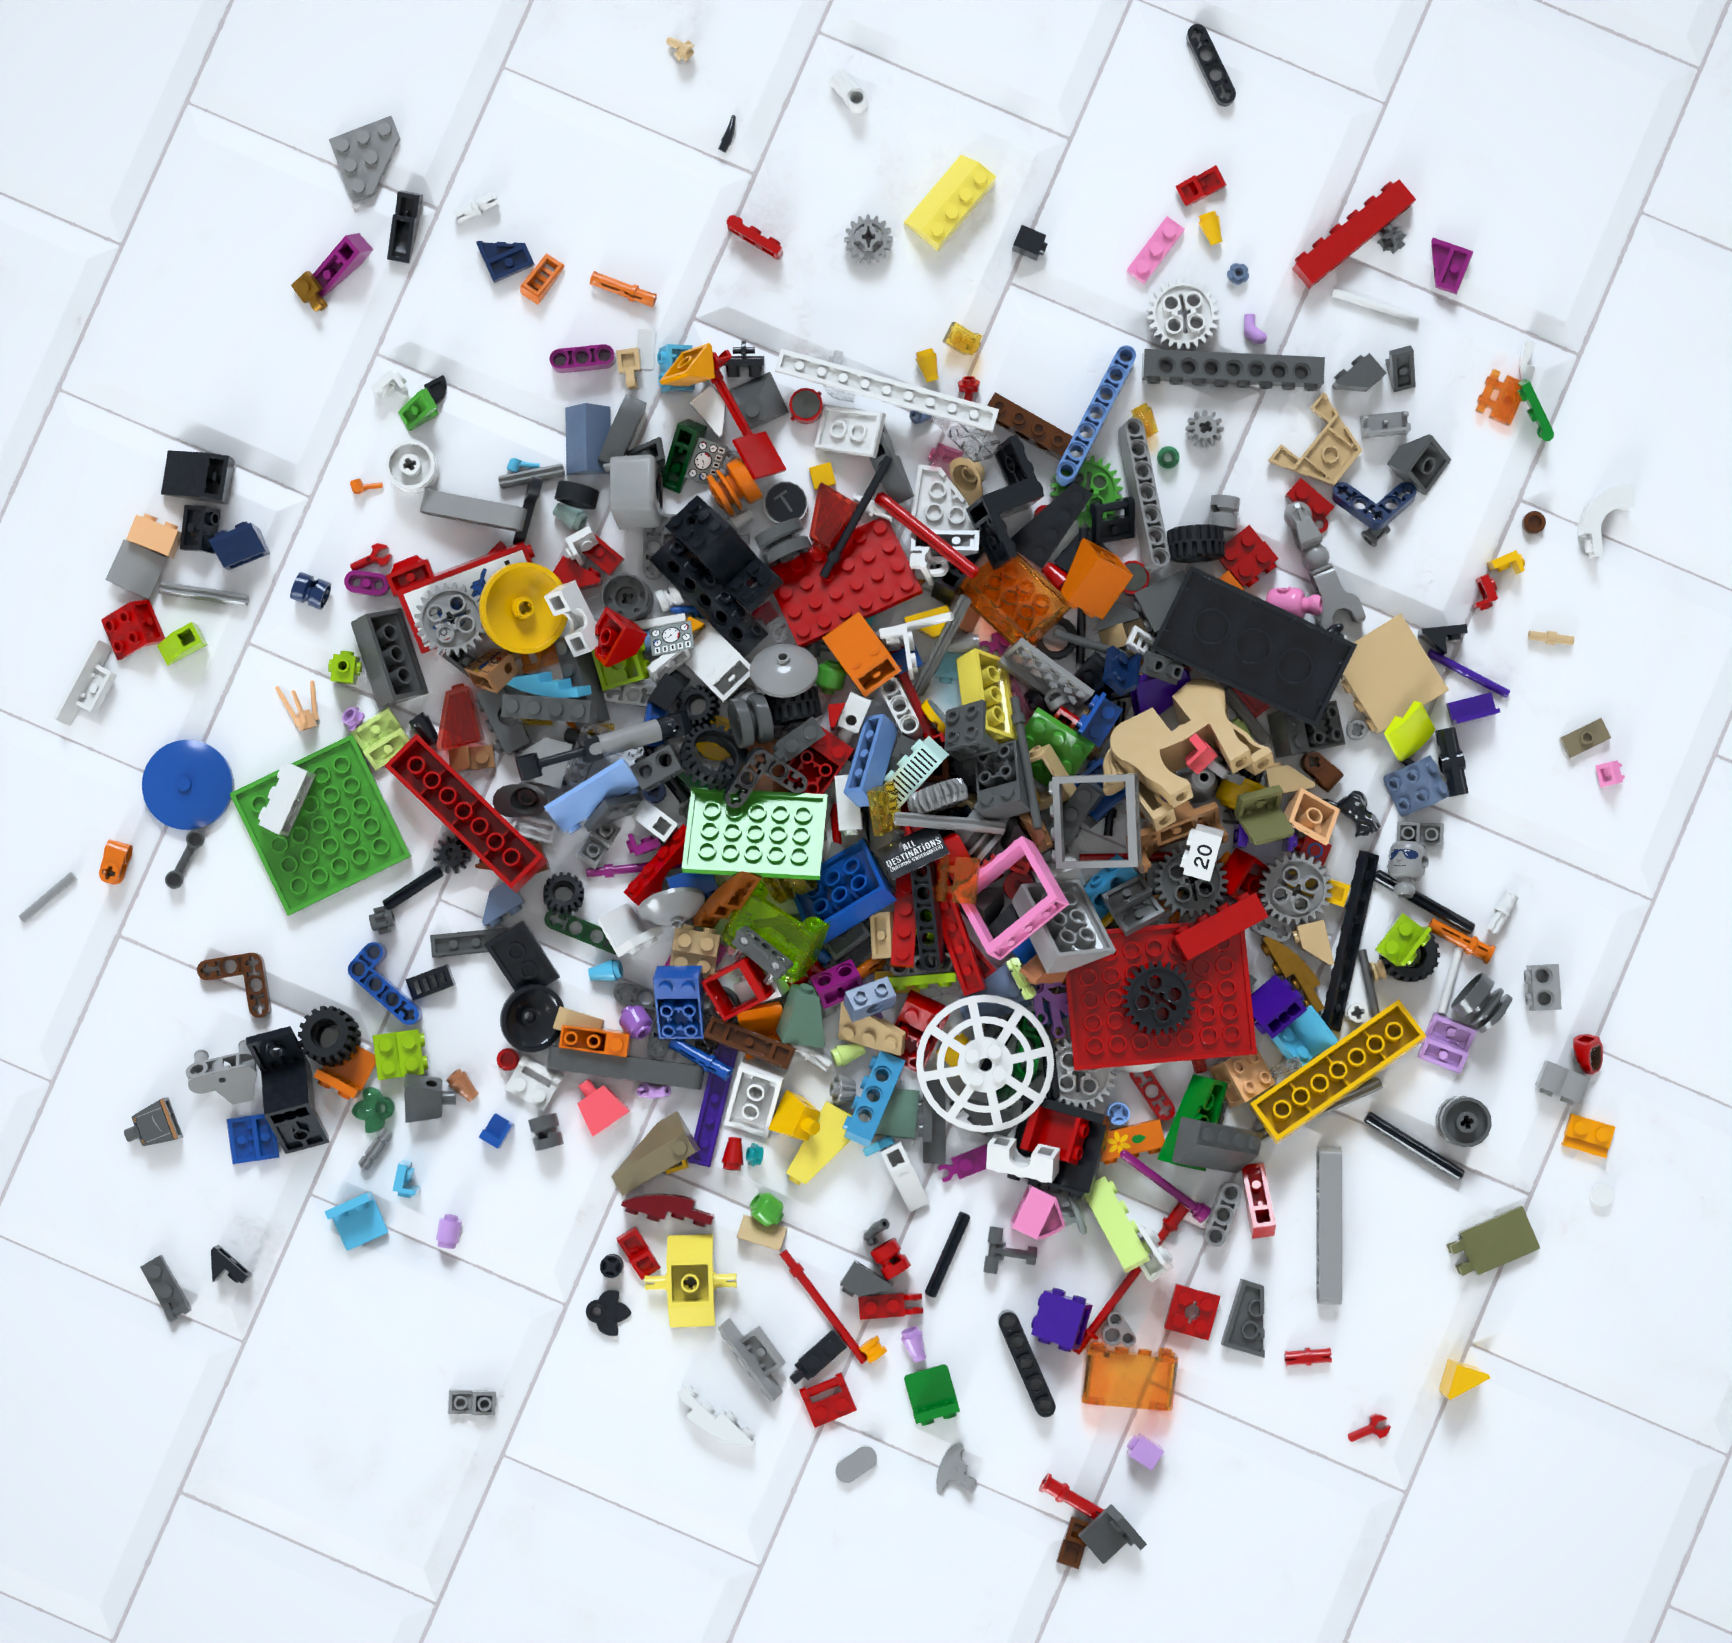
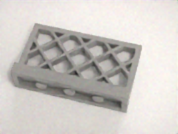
M1022 637L1013 645L1010 644L997 662V665L1028 688L1038 693L1043 699L1049 690L1053 688L1063 689L1070 700L1063 707L1072 714L1077 707L1088 700L1095 692ZM1059 693L1053 694L1050 700L1053 701L1060 697Z

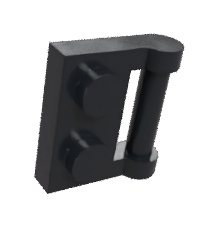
M1125 497L1121 501L1100 504L1096 502L1090 504L1092 543L1102 544L1135 538V501L1132 497ZM1124 509V515L1103 518V513Z

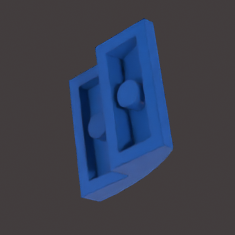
M264 1114L226 1119L232 1164L280 1158L277 1138Z

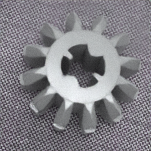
M1206 409L1203 410L1202 416L1196 411L1194 418L1189 417L1187 420L1190 425L1185 427V431L1192 432L1187 436V439L1195 438L1194 446L1202 442L1201 446L1203 449L1207 447V442L1211 447L1215 446V440L1220 441L1222 438L1219 433L1224 431V427L1217 426L1222 422V419L1214 420L1215 412L1207 416L1208 412ZM1207 425L1209 428L1205 433H1202V427Z

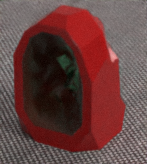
M1583 1034L1573 1038L1574 1056L1581 1070L1590 1075L1598 1072L1603 1062V1045L1600 1037Z

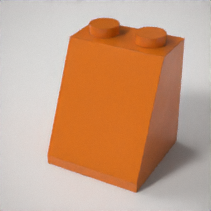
M1083 538L1061 593L1066 599L1065 603L1071 608L1076 609L1079 607L1087 616L1091 618L1096 616L1103 620L1132 579L1133 574L1117 555Z

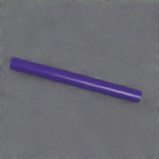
M1429 649L1427 652V656L1430 659L1504 698L1508 697L1509 689L1432 649Z

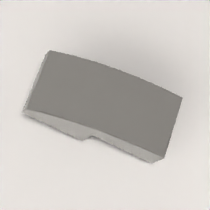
M1397 822V841H1413L1423 846H1443L1444 823Z
M609 823L593 830L576 858L596 870L621 828Z
M448 1389V1414L495 1415V1391Z

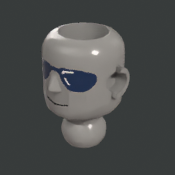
M1397 841L1390 847L1389 861L1386 867L1388 868L1389 875L1397 880V884L1393 888L1395 896L1412 898L1415 894L1413 882L1419 881L1423 877L1425 868L1429 865V858L1422 844L1413 841Z

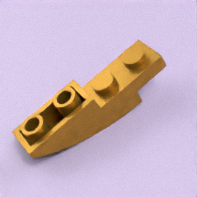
M1267 936L1260 938L1262 941L1260 947L1266 957L1270 955L1274 962L1271 964L1277 976L1281 975L1283 978L1292 975L1291 983L1297 991L1301 990L1305 997L1303 1001L1305 1007L1311 1005L1317 1013L1325 1009L1314 991V988L1321 985V983L1309 966L1297 954L1280 942Z

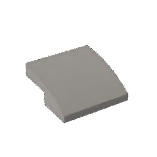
M123 539L105 580L149 599L168 558Z

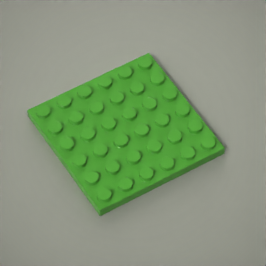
M353 734L291 763L316 774L288 837L278 835L260 826V820L258 819L262 808L267 807L269 803L268 794L273 786L276 787L279 778H277L279 770L229 793L288 916L412 857Z

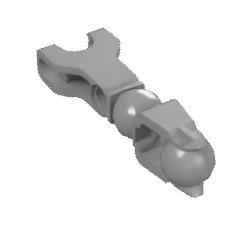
M1292 502L1284 510V521L1291 528L1296 549L1299 552L1302 551V564L1311 571L1308 574L1315 592L1323 600L1322 614L1314 616L1317 625L1327 630V628L1333 625V615L1338 609L1346 611L1353 622H1364L1366 615L1360 599L1343 589L1332 563L1328 564L1330 559L1329 551L1320 544L1323 542V537L1312 520L1311 509L1304 502Z

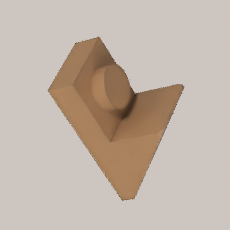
M494 745L464 746L448 750L450 766L456 772L496 768Z

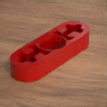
M1151 1070L1143 1072L1144 1077L1148 1079L1150 1076L1152 1081L1144 1083L1142 1087L1139 1085V1083L1143 1082L1139 1076L1134 1077V1073L1129 1072L1131 1080L1155 1116L1163 1121L1173 1118L1175 1106ZM1153 1084L1158 1088V1094L1154 1098H1149L1145 1090L1147 1086ZM1162 1095L1165 1098L1161 1100L1162 1104L1170 1106L1168 1116L1159 1114L1161 1108L1158 1103L1155 1106L1152 1104V1102L1159 1100Z

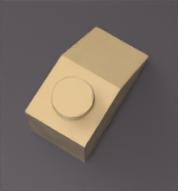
M1281 762L1274 763L1275 765L1264 771L1266 787L1280 785L1283 794L1296 792L1300 788L1307 790L1316 787L1312 780L1289 765L1282 766Z
M1324 920L1294 926L1295 931H1292V937L1295 945L1298 944L1301 950L1325 965L1334 964Z

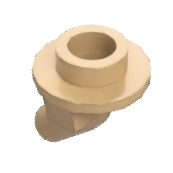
M668 37L666 40L667 45L677 49L674 55L678 61L683 59L686 62L695 53L692 50L695 45L689 40L685 43L673 37Z

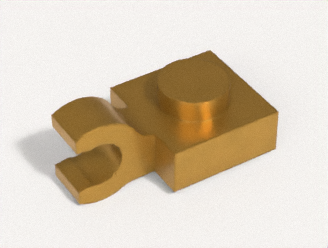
M305 271L291 284V287L303 303L310 302V306L315 312L318 310L323 311L328 306L327 302L319 294L323 290L322 286L310 271Z

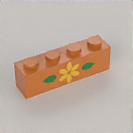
M1157 1118L1110 1129L1100 1162L1103 1161L1104 1165L1116 1163L1122 1150L1128 1151L1136 1158L1140 1157L1139 1153L1148 1151V1154L1159 1153L1165 1142L1160 1119Z

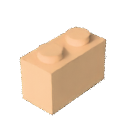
M146 513L143 517L136 514L126 540L174 559L181 539V532L177 530L178 526L169 522H165L164 525L157 523L158 518Z

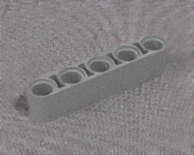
M425 489L420 512L440 518L522 532L527 509L515 505Z

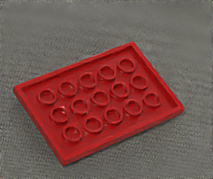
M877 518L855 528L841 553L842 558L838 564H835L827 579L819 574L827 561L826 557L829 551L834 549L841 535L813 547L808 552L799 553V557L789 562H779L776 566L769 567L784 581L773 594L798 646L803 648L822 639V637L858 611L864 619H867L923 593L889 520Z

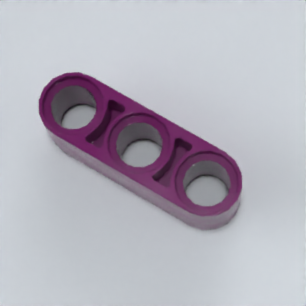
M599 344L556 349L551 352L549 361L556 372L571 373L611 368L616 362V356L611 346ZM603 352L611 354L610 359L607 361H601L599 357ZM586 354L589 356L587 362L583 364L578 363V356ZM560 356L565 357V364L561 366L555 365L556 358Z

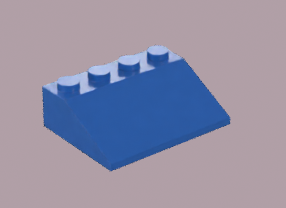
M864 838L823 862L820 880L795 879L787 884L807 934L820 947L897 900L887 877Z

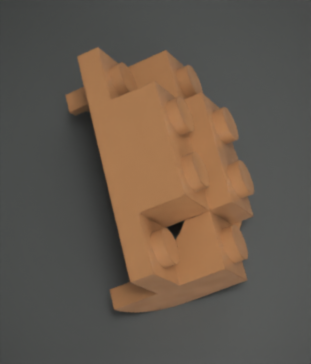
M1188 800L1174 808L1176 821L1156 832L1145 817L1143 829H1141L1142 866L1137 867L1142 874L1147 873L1148 868L1152 867L1149 858L1167 845L1188 840L1191 828L1196 829L1197 823L1224 830L1221 844L1227 842L1228 834L1220 823L1219 807L1214 801L1194 809ZM1125 836V837H1126L1127 852H1128V836Z

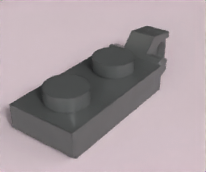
M812 716L779 739L772 746L774 749L772 754L786 763L821 739L826 733Z

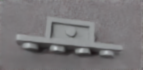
M730 1318L718 1327L722 1338L727 1341L735 1356L743 1363L750 1377L759 1385L763 1395L770 1402L775 1401L783 1391L771 1373L782 1367L786 1363L760 1326H757L743 1336Z

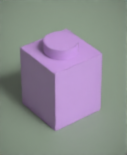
M1141 1433L1137 1437L1132 1436L1126 1446L1128 1448V1455L1151 1471L1164 1453L1162 1447Z

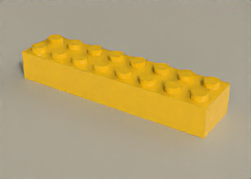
M1398 999L1335 1045L1251 1102L1249 1108L1277 1145L1425 1040L1426 1034Z

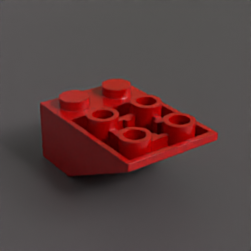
M822 726L821 728L826 735L789 762L790 766L801 772L808 780L807 788L801 793L824 794L834 781L835 776L839 774L854 753L852 747ZM788 775L787 779H789L794 784V786L801 785V782L799 781L800 777L798 779H794L793 777Z
M910 990L894 1024L906 1032L904 1053L901 1056L891 1055L905 1060L904 1067L917 1072L916 1059L920 1039L930 1021L946 1005L913 990ZM950 1013L936 1027L943 1030ZM930 1035L926 1044L923 1069L938 1041L933 1035Z

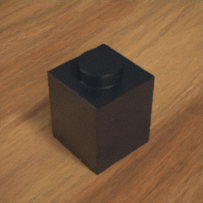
M1021 225L1012 251L1037 261L1038 256H1043L1048 246V243L1045 242L1046 235Z

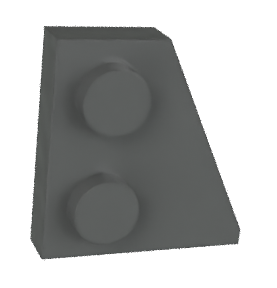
M635 793L604 799L585 822L584 826L587 832H591L622 817L632 815L636 812V807L642 801L640 795Z

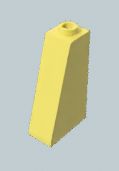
M826 1100L817 1120L820 1124L819 1132L815 1135L811 1134L809 1140L803 1141L786 1171V1174L790 1175L788 1177L790 1181L797 1185H800L801 1182L807 1184L851 1141L844 1137L846 1130L843 1129V1125L847 1116L852 1117V1114Z

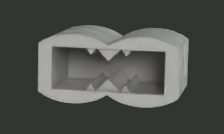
M1545 1060L1535 1086L1540 1087V1093L1552 1097L1553 1093L1561 1096L1560 1101L1573 1106L1574 1102L1581 1103L1591 1078Z

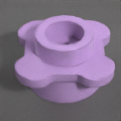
M357 706L354 708L350 707L343 713L342 722L344 725H348V730L354 731L356 727L361 725L365 714L360 712V708Z

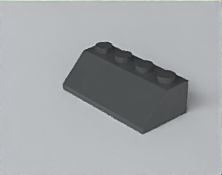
M401 608L368 613L350 622L378 708L399 704L429 693Z
M1181 1116L1172 1162L1238 1173L1258 1156L1263 1133Z

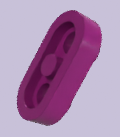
M352 570L344 578V585L347 590L355 594L381 597L390 590L386 576L381 573ZM355 579H360L359 586L353 585ZM377 582L383 583L381 589H376L375 585Z

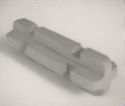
M382 1128L379 1131L378 1137L374 1138L366 1150V1155H363L359 1160L358 1164L362 1168L367 1170L371 1167L373 1160H376L386 1145L385 1142H388L391 1138L392 1133L386 1128Z

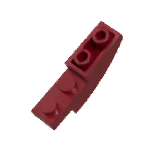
M645 1194L625 1199L621 1204L622 1207H625V1212L638 1215V1212L647 1214V1219L659 1222L660 1219L665 1220L668 1212L672 1213L671 1217L679 1220H684L685 1217L692 1219L693 1224L701 1227H706V1224L711 1225L714 1214L693 1208L696 1199L682 1195Z

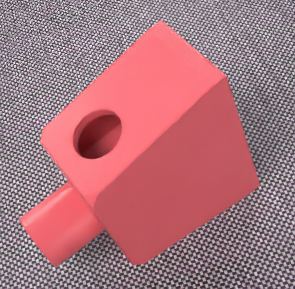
M588 1079L578 1086L585 1098L577 1104L592 1136H595L630 1112V1109L607 1085L596 1089L591 1080Z

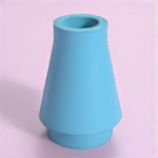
M611 959L595 967L588 968L589 978L591 981H618L619 978H623L622 963L620 960L615 961V959Z

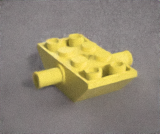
M713 1234L667 1235V1273H665V1276H645V1290L666 1289L670 1327L716 1326L715 1290L716 1288L724 1287L737 1288V1281H728L736 1280L737 1273L716 1274L714 1272ZM689 1276L697 1281L693 1287H689V1283H685Z

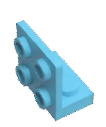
M1311 1005L1306 1007L1307 1011L1273 1039L1271 1038L1295 1071L1306 1065L1313 1057L1338 1042L1336 1036Z
M371 1191L324 1211L328 1220L333 1219L347 1251L388 1233V1228Z

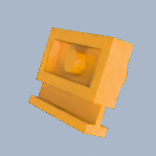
M1570 1113L1561 1145L1607 1158V1152L1610 1149L1616 1127Z

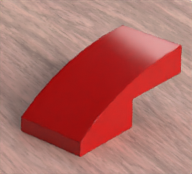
M1215 165L1197 176L1190 177L1175 187L1185 206H1188L1223 189L1227 184L1218 166Z
M636 1226L616 1238L641 1280L661 1268Z

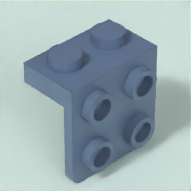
M1431 755L1383 777L1398 813L1402 817L1450 796L1447 785L1442 780L1438 772V766Z

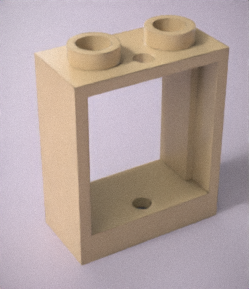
M1050 744L1043 747L1038 745L1029 751L1031 763L1042 759L1053 777L1069 776ZM1074 783L1062 784V802L1068 801L1077 788ZM1037 790L1041 800L1038 804L1039 810L1049 808L1053 804V795H1050L1049 790L1039 793Z

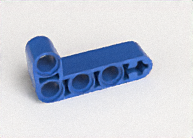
M378 942L368 943L348 965V974L402 1023L406 1025L417 1024L422 1018L421 1008L376 969L387 955L386 947ZM373 946H377L380 949V955L376 959L370 956V949ZM358 963L363 964L365 967V972L361 976L355 973V966ZM375 978L380 979L382 982V987L378 991H375L371 985ZM392 993L397 994L399 997V1002L395 1006H392L388 1001ZM402 1006L408 1011L414 1010L413 1016L415 1018L407 1019L408 1013L405 1010H400L399 1012L397 1010Z

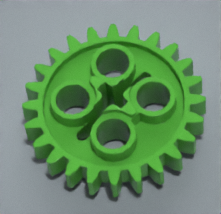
M1094 455L1091 456L1090 461L1085 460L1079 472V475L1083 478V482L1080 485L1083 487L1086 486L1087 473H1091L1088 490L1093 495L1086 504L1085 511H1082L1075 520L1078 522V528H1081L1083 523H1086L1088 529L1091 527L1090 501L1098 500L1101 504L1120 501L1123 498L1117 494L1123 490V487L1116 485L1121 481V478L1114 479L1113 477L1117 470L1110 472L1108 469L1111 464L1108 463L1103 466V458L1095 462ZM1068 470L1061 471V474L1065 477L1072 475ZM1102 478L1105 481V486L1097 488L1093 480ZM1052 483L1050 488L1056 491L1051 492L1050 497L1056 498L1069 486L1064 487L1058 483ZM1114 511L1103 513V518H1108L1107 514L1113 517L1115 515Z

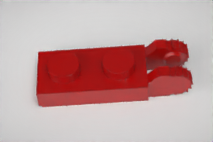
M731 215L727 218L726 224L730 232H733V234L773 258L780 259L783 250L779 241L772 237L767 239L754 226H745L740 217Z
M904 1292L858 1297L860 1320L922 1314L923 1307L905 1308L904 1300L917 1301L922 1299V1293L904 1294Z

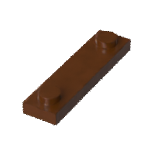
M713 1015L703 1035L706 1039L785 1070L789 1069L797 1050L792 1046L731 1022L723 1021V1019Z

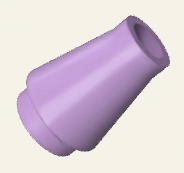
M918 1326L904 1329L901 1332V1341L911 1355L913 1362H920L926 1359L922 1331L919 1330Z

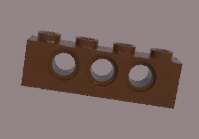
M995 392L987 405L999 409L995 424L1014 435L1017 434L1021 439L1061 460L1073 436Z

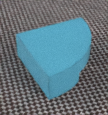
M885 1137L872 1143L869 1148L865 1147L863 1152L867 1157L895 1142L892 1137Z

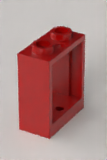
M744 956L738 961L710 974L701 982L704 992L712 1000L717 1014L722 1017L723 1021L767 1000L775 993L771 984L766 985L763 982L766 975L762 968L748 956ZM740 968L756 996L734 1007L718 978Z

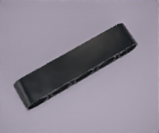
M932 861L925 865L927 867L926 875L921 874L919 868L910 872L920 964L927 972H934L940 969L946 962L935 863ZM922 887L929 889V898L922 895ZM925 909L932 913L931 921L924 917ZM928 932L934 935V943H930L927 940L926 935ZM930 955H933V956L936 957V959H937V965H936V966H933V965L929 962V956H930Z
M1003 1310L998 1315V1324L1034 1408L1041 1417H1050L1054 1414L1056 1405L1018 1316L1012 1310ZM1007 1315H1011L1015 1319L1013 1325L1004 1326L1002 1319ZM1017 1336L1022 1337L1024 1340L1022 1346L1018 1348L1011 1345L1012 1339ZM1030 1358L1033 1360V1364L1030 1368L1025 1369L1020 1366L1021 1360ZM1033 1379L1042 1381L1041 1387L1037 1390L1031 1389L1029 1386ZM1043 1400L1051 1402V1407L1046 1411L1039 1409V1403Z

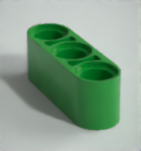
M1039 1014L1037 1017L1040 1023L1043 1020V1016L1041 1014ZM1023 1016L1019 1023V1030L1027 1040L1032 1042L1033 1049L1041 1048L1040 1035L1037 1029L1029 1027L1027 1018ZM1017 1039L1015 1054L1025 1052L1020 1041ZM1039 1058L1033 1059V1075L1037 1071ZM1022 1062L1013 1064L1014 1074L1018 1078L1024 1079L1026 1073L1021 1070Z

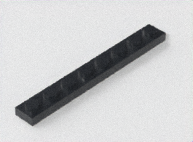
M1359 850L1358 858L1356 859V867L1353 880L1351 881V890L1346 904L1344 921L1341 926L1340 939L1336 948L1334 966L1331 970L1330 984L1326 993L1325 1009L1321 1015L1329 1029L1340 1032L1379 860V855Z

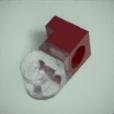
M770 601L750 613L756 621L760 619L769 630V636L773 642L783 643L788 639L789 630Z

